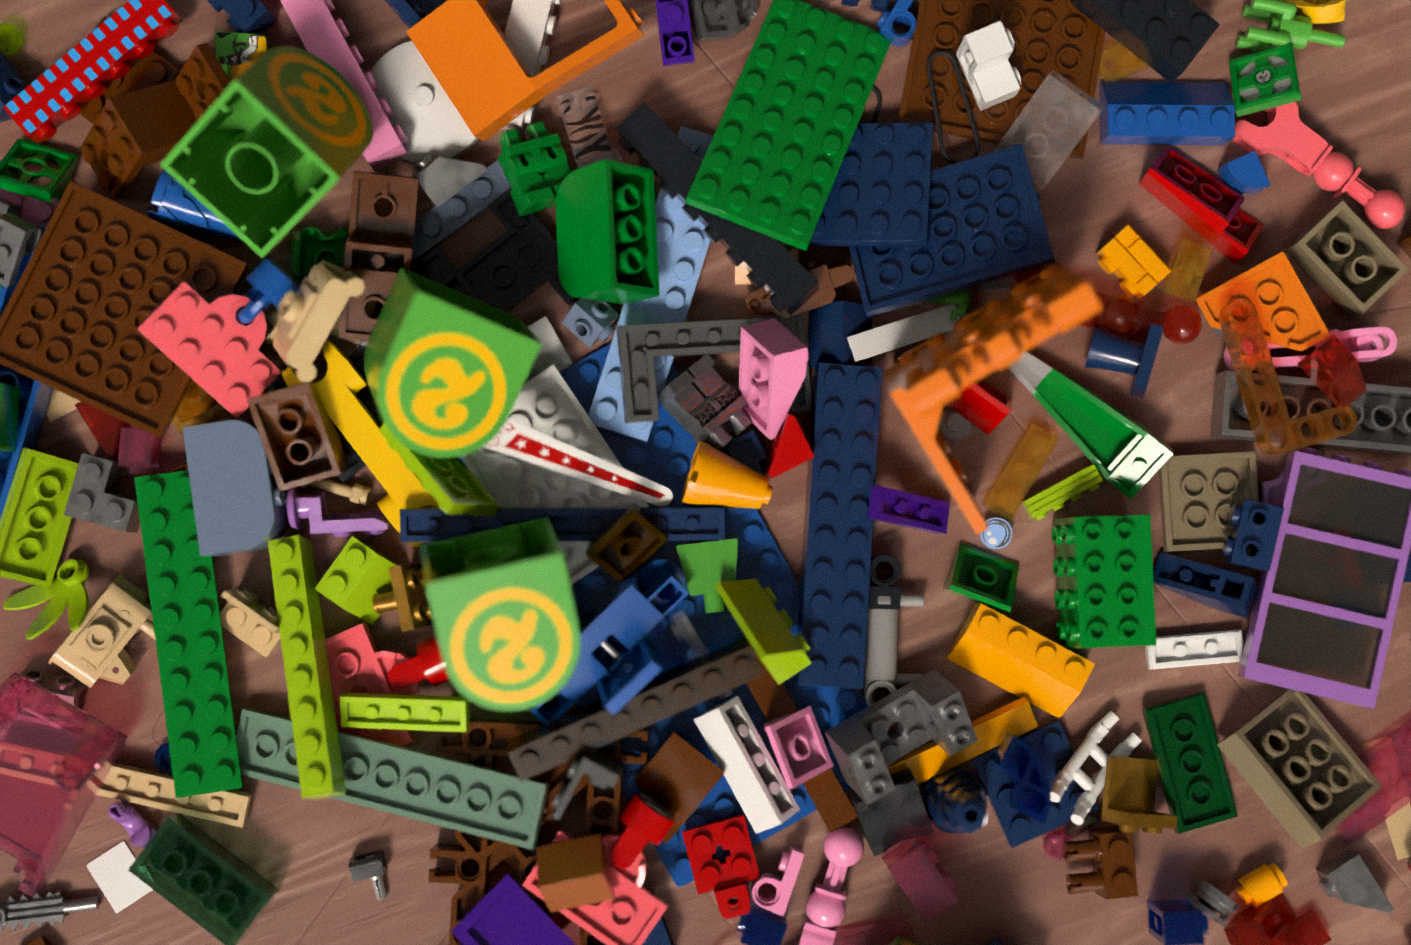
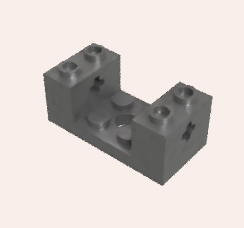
M935 669L825 732L844 780L867 805L895 790L887 765L926 742L933 740L951 757L978 741L960 690ZM894 722H898L896 730L887 734L889 726Z

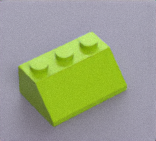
M757 579L719 582L714 586L778 684L786 681L811 664V661L805 654V652L810 650L809 646L800 633L795 636L792 634L789 628L793 627L794 624L784 609L778 612L774 607L779 601L769 586L763 589Z

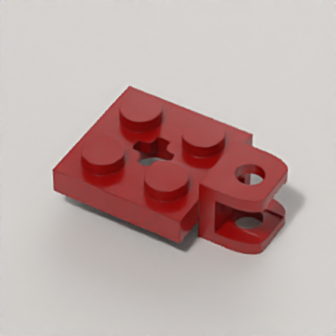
M741 813L681 830L698 895L714 890L718 909L725 919L748 914L750 911V899L745 882L761 877L744 814ZM722 845L724 850H730V855L726 856V861L720 862L719 859L712 858V854L716 853L717 846ZM730 898H738V901L735 903L728 902Z

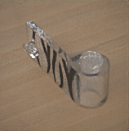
M589 86L556 96L577 168L579 169L605 159L622 163L618 147L611 148L593 87Z

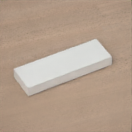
M1242 630L1156 636L1155 646H1145L1147 669L1241 662L1244 650Z

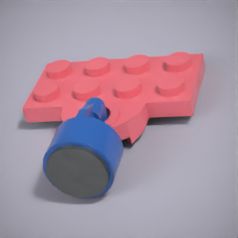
M264 259L246 277V280L252 287L244 296L226 294L218 296L210 303H207L189 285L182 281L137 327L145 337L236 419L249 407L247 399L260 395L282 372L258 350L265 340L267 329L263 312L271 304L278 309L283 296L288 291L297 293L300 285L272 259Z

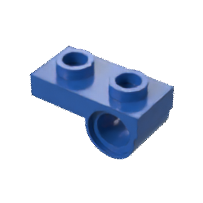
M895 0L897 3L893 10L889 11L886 9L877 24L881 28L879 34L888 40L891 39V45L895 47L907 45L913 37L916 29V19L909 10L915 0ZM897 23L904 24L908 28V32L906 34H898L894 31L893 25Z

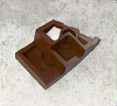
M675 731L672 732L658 752L652 756L634 779L640 792L658 801L675 816L674 825L663 839L666 844L725 773L723 769Z

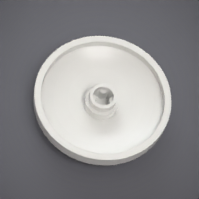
M412 41L394 47L375 64L371 74L379 88L374 90L378 100L383 97L385 98L393 112V115L388 117L393 126L399 124L408 140L403 143L408 154L399 159L416 164L427 155H430L431 158L436 155L458 158L478 141L479 138L472 134Z

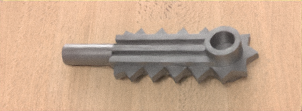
M51 890L45 898L36 892L32 900L26 894H23L19 901L11 895L6 903L0 899V933L6 925L12 931H15L19 923L26 930L32 922L39 928L45 920L52 926L56 922L63 924L67 913L99 909L98 896L66 900V896H62L61 891L54 894Z

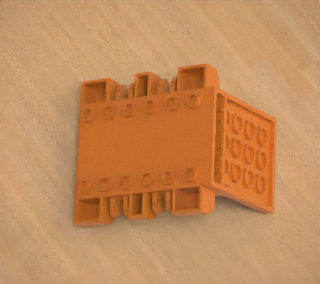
M1058 261L1010 289L1011 295L1000 301L998 298H995L953 324L955 329L943 335L942 332H939L892 360L894 366L883 372L892 398L977 535L987 530L988 526L974 495L966 484L969 481L966 472L956 457L950 458L949 455L952 451L941 431H937L944 404L961 395L959 391L996 369L999 371L1021 359L1022 353L1057 332L1063 334L1103 310L1088 282Z

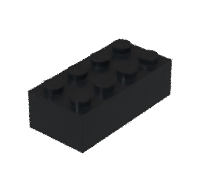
M1076 0L1073 4L1076 9L1170 83L1185 71L1220 25L1190 0Z

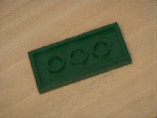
M1204 692L1142 708L1170 815L1177 816L1175 833L1181 834L1238 817L1221 752L1217 746L1218 741Z

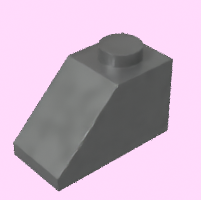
M427 155L414 165L416 170L411 174L414 177H419L420 186L435 206L438 207L488 169L479 161L440 155L431 158L430 155Z
M1346 850L1316 869L1321 878L1318 883L1329 898L1334 897L1347 904L1387 913L1394 910L1359 854Z

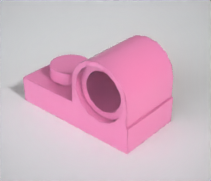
M791 845L788 853H782L777 870L781 871L780 876L765 872L760 874L761 878L752 881V896L758 906L784 916L805 855L803 849ZM771 883L776 888L775 893L768 898L760 896L758 889L762 884Z

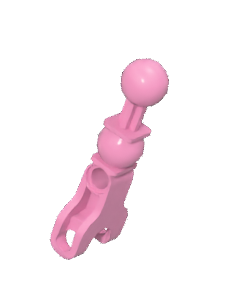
M842 826L831 833L829 832L824 839L823 850L826 858L829 860L823 884L816 883L815 892L809 896L806 902L805 912L807 918L799 945H833L837 926L842 923L846 916L844 900H846L847 892L842 890L848 867L856 864L864 853L863 839L851 827Z

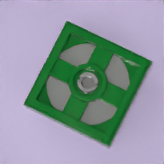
M1293 43L1228 60L1237 117L1302 100Z

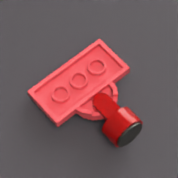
M366 622L325 639L336 721L340 731L399 746L415 741L412 730L341 727L339 696L344 692L419 695L422 680L426 678L435 687L450 682L451 680L443 663L437 635L417 644L418 656L413 658L398 650L378 651Z
M642 792L639 794L635 793L619 816L622 822L628 826L624 833L608 834L602 837L615 899L559 910V912L606 945H642L668 907L666 902L642 886L647 870V860L642 849L648 841L655 845H660L674 825L675 816L652 797ZM561 829L552 843L574 838ZM536 864L522 885L544 900L537 887Z

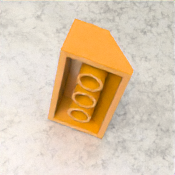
M982 603L974 604L946 659L1019 698L1025 697L1030 704L1057 718L1064 714L1081 693L1095 666L1093 662Z

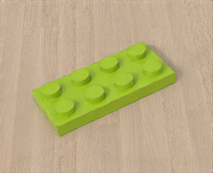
M385 422L383 423L379 432L388 441V446L403 459L406 468L417 476L421 481V486L432 494L442 511L449 515H495L500 507L499 504L459 457L436 458L417 453L397 440Z
M28 448L22 449L0 519V577L46 588L51 587L72 517L65 516L64 512L79 463Z

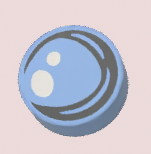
M998 517L987 519L988 529L979 534L981 542L990 549H1001L1007 546L1012 538L1010 524Z

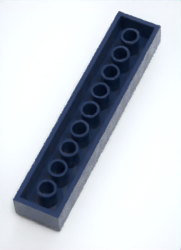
M818 363L814 368L809 446L815 457L808 460L797 634H801L810 648L805 654L811 661V664L794 675V684L863 689L873 519L868 518L871 486H875L882 367Z

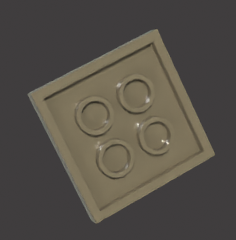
M1255 451L1171 456L1158 470L1164 552L1223 548L1226 536H1231L1233 524L1229 523V518L1233 505H1238L1239 500L1243 499L1259 502ZM1253 515V521H1254V523H1256V516H1255V515Z

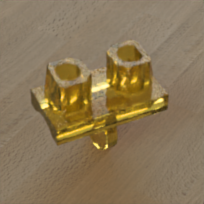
M1182 238L1171 266L1172 271L1168 274L1162 292L1190 303L1195 302L1213 248Z

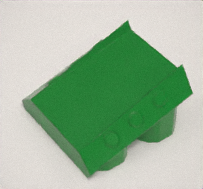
M307 227L303 230H292L289 275L300 285L303 278L308 277L312 266L321 263L322 260L344 269L346 240L349 231H320L312 227Z

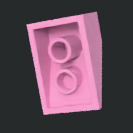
M775 318L741 326L738 396H742L748 402L742 410L769 440L776 437L806 376V366L809 360L808 347Z

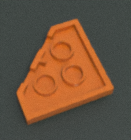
M1284 251L1195 299L1210 327L1302 352L1331 336Z

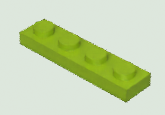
M344 692L339 696L341 727L467 732L470 729L469 699L467 697Z

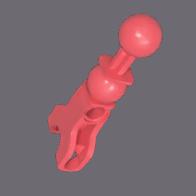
M1296 101L1266 109L1265 112L1268 116L1267 126L1258 127L1246 120L1235 122V137L1231 141L1249 154L1256 151L1257 156L1267 153L1274 154L1297 171L1305 174V176L1309 177L1313 174V179L1319 188L1326 191H1336L1333 195L1335 198L1345 192L1364 206L1365 219L1373 227L1389 229L1402 221L1406 208L1405 201L1400 194L1392 190L1376 191L1359 179L1357 175L1363 168L1358 166L1354 169L1353 162L1347 155L1340 152H1330L1333 146L1329 145L1321 136L1301 122Z

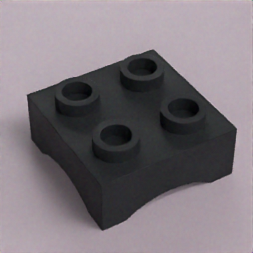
M909 768L890 775L895 790L869 805L854 790L849 791L867 842L874 856L886 852L889 848L904 840L924 837L934 833L916 779Z

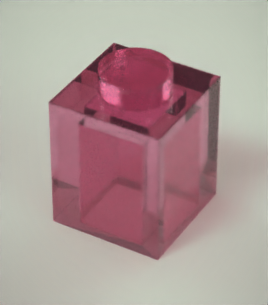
M121 428L118 466L128 468V474L148 475V469L159 470L162 439L142 429Z

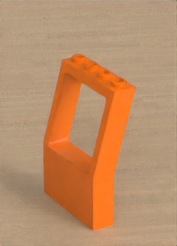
M447 0L406 31L472 134L482 141L487 140L545 96L645 36L640 28L644 22L633 7L628 10L623 0H604L616 18L617 26L550 68L532 77L486 7L489 0Z

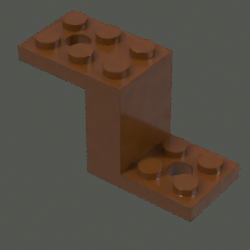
M208 43L196 45L174 81L118 95L107 100L80 149L84 160L91 165L97 175L101 188L108 193L112 201L123 198L143 166L164 160L232 84Z

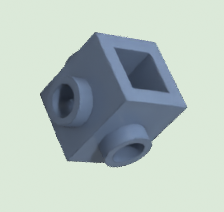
M580 298L566 315L562 324L591 348L599 340L604 343L614 333L616 328L612 325L619 317V314L607 302Z

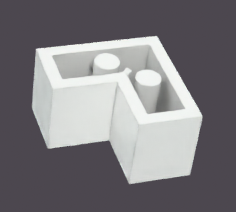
M1001 21L965 35L956 52V56L980 111L1015 97L1021 89L1019 86L1021 85L1020 74L1016 67H1011L1008 60L1013 52L1014 39L1009 29L1004 30Z

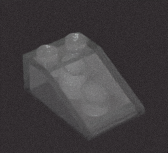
M1052 71L1047 75L993 152L1022 143L1032 181L1044 190L1105 107L1056 71Z

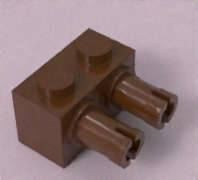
M1119 826L1088 829V840L1063 842V849L1068 851L1063 852L1066 862L1092 859L1093 872L1066 874V882H1070V884H1066L1070 895L1095 891L1096 894L1107 900L1138 896L1132 832L1120 831Z

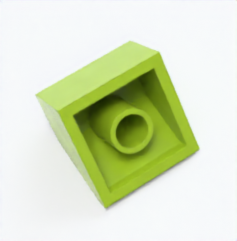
M352 536L315 587V590L344 610L374 625L381 614L375 612L372 597L374 594L393 591L388 567L397 566L398 564L362 538Z

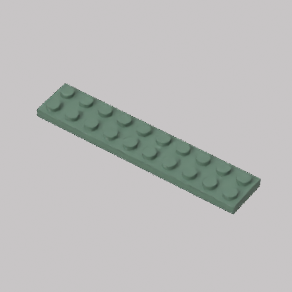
M250 708L242 709L236 735L241 774L301 790L291 718ZM338 730L346 794L329 798L528 849L536 848L550 783L531 778L521 782L518 775Z

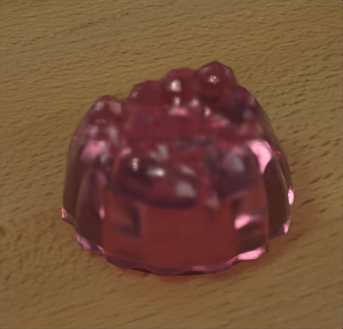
M1061 830L1047 833L1042 843L1043 852L1053 861H1062L1064 859L1063 852H1068L1066 849H1063L1062 844L1064 841L1070 842L1072 839Z

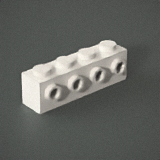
M738 695L712 707L693 719L719 767L725 771L724 776L756 834L782 824L800 810Z

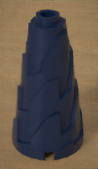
M951 768L927 781L923 789L922 801L930 822L936 828L947 833H972L985 825L988 818L986 793L982 784L974 775L962 769Z

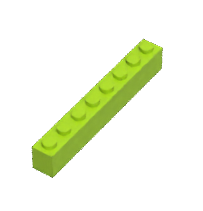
M300 535L271 540L268 542L301 796L304 799L316 800L346 794L319 592L315 590L318 584L312 541Z

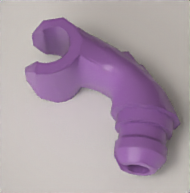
M114 802L109 806V816L128 831L131 838L130 842L133 845L147 849L157 842L159 838L158 830L128 802Z

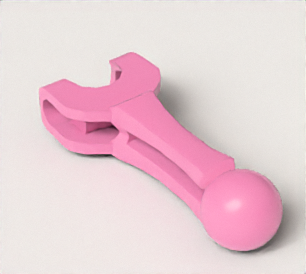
M1388 327L1359 328L1346 331L1329 329L1328 331L1331 336L1313 345L1325 346L1326 352L1302 356L1266 357L1265 350L1286 347L1241 335L1229 341L1224 349L1223 357L1227 368L1230 371L1256 373L1259 369L1266 372L1295 367L1335 368L1338 365L1370 363L1388 356L1397 347V337L1394 331ZM1379 335L1385 337L1387 341V345L1384 349L1383 342Z

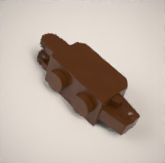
M817 258L801 262L800 264L818 281L819 291L792 316L832 303L836 296L834 288L844 285L846 282L849 283V281L855 278V270L851 267V264L840 261V263L836 262L827 266L823 260L818 262ZM763 287L744 296L750 316L774 311L775 315L782 319L792 317L785 309L779 312L768 300L771 295Z

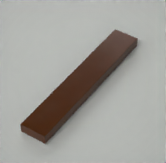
M755 652L764 675L748 681L746 684L766 720L771 721L797 711L798 709L783 682L781 684L776 682ZM831 768L802 783L830 833L858 818Z

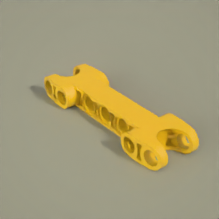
M326 338L321 349L328 363V370L322 380L311 383L328 416L387 491L388 495L379 500L377 504L392 526L400 533V509L422 508L430 505L439 508V503L430 492L421 486V481L417 476L406 468L403 459L398 453L388 446V441L379 432L381 425L356 394L368 385L366 380L352 361L334 343ZM291 366L282 371V376L288 387L302 383ZM409 542V543H411L414 547L418 548L420 545H422V544L425 543V542Z

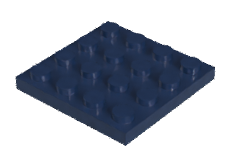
M933 122L858 123L808 246H928Z

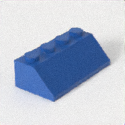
M1100 82V144L1224 146L1235 137V105L1225 82Z

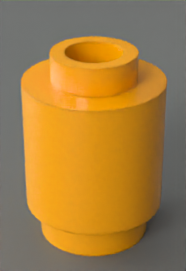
M1271 863L1268 866L1263 864L1239 878L1240 886L1236 890L1246 905L1251 903L1254 907H1258L1282 893V888L1286 887L1288 882L1275 863Z

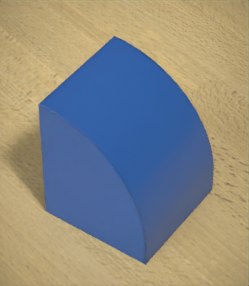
M1256 151L1230 161L1218 169L1224 183L1242 194L1259 193L1271 185Z

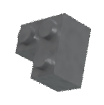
M82 453L64 515L123 532L137 533L140 525L137 500L116 494L124 463Z

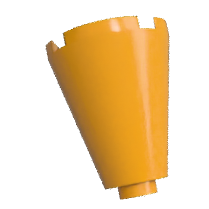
M698 442L691 460L690 471L687 473L681 502L691 505L760 509L762 503L768 505L773 486L768 485L769 478L713 446Z

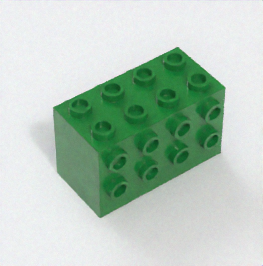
M1150 515L1055 519V525L1052 526L1051 538L1053 544H1056L1053 573L1057 576L1058 589L1054 592V603L1056 608H1059V621L1056 622L1055 633L1057 640H1060V645L1073 648L1155 646L1156 628Z

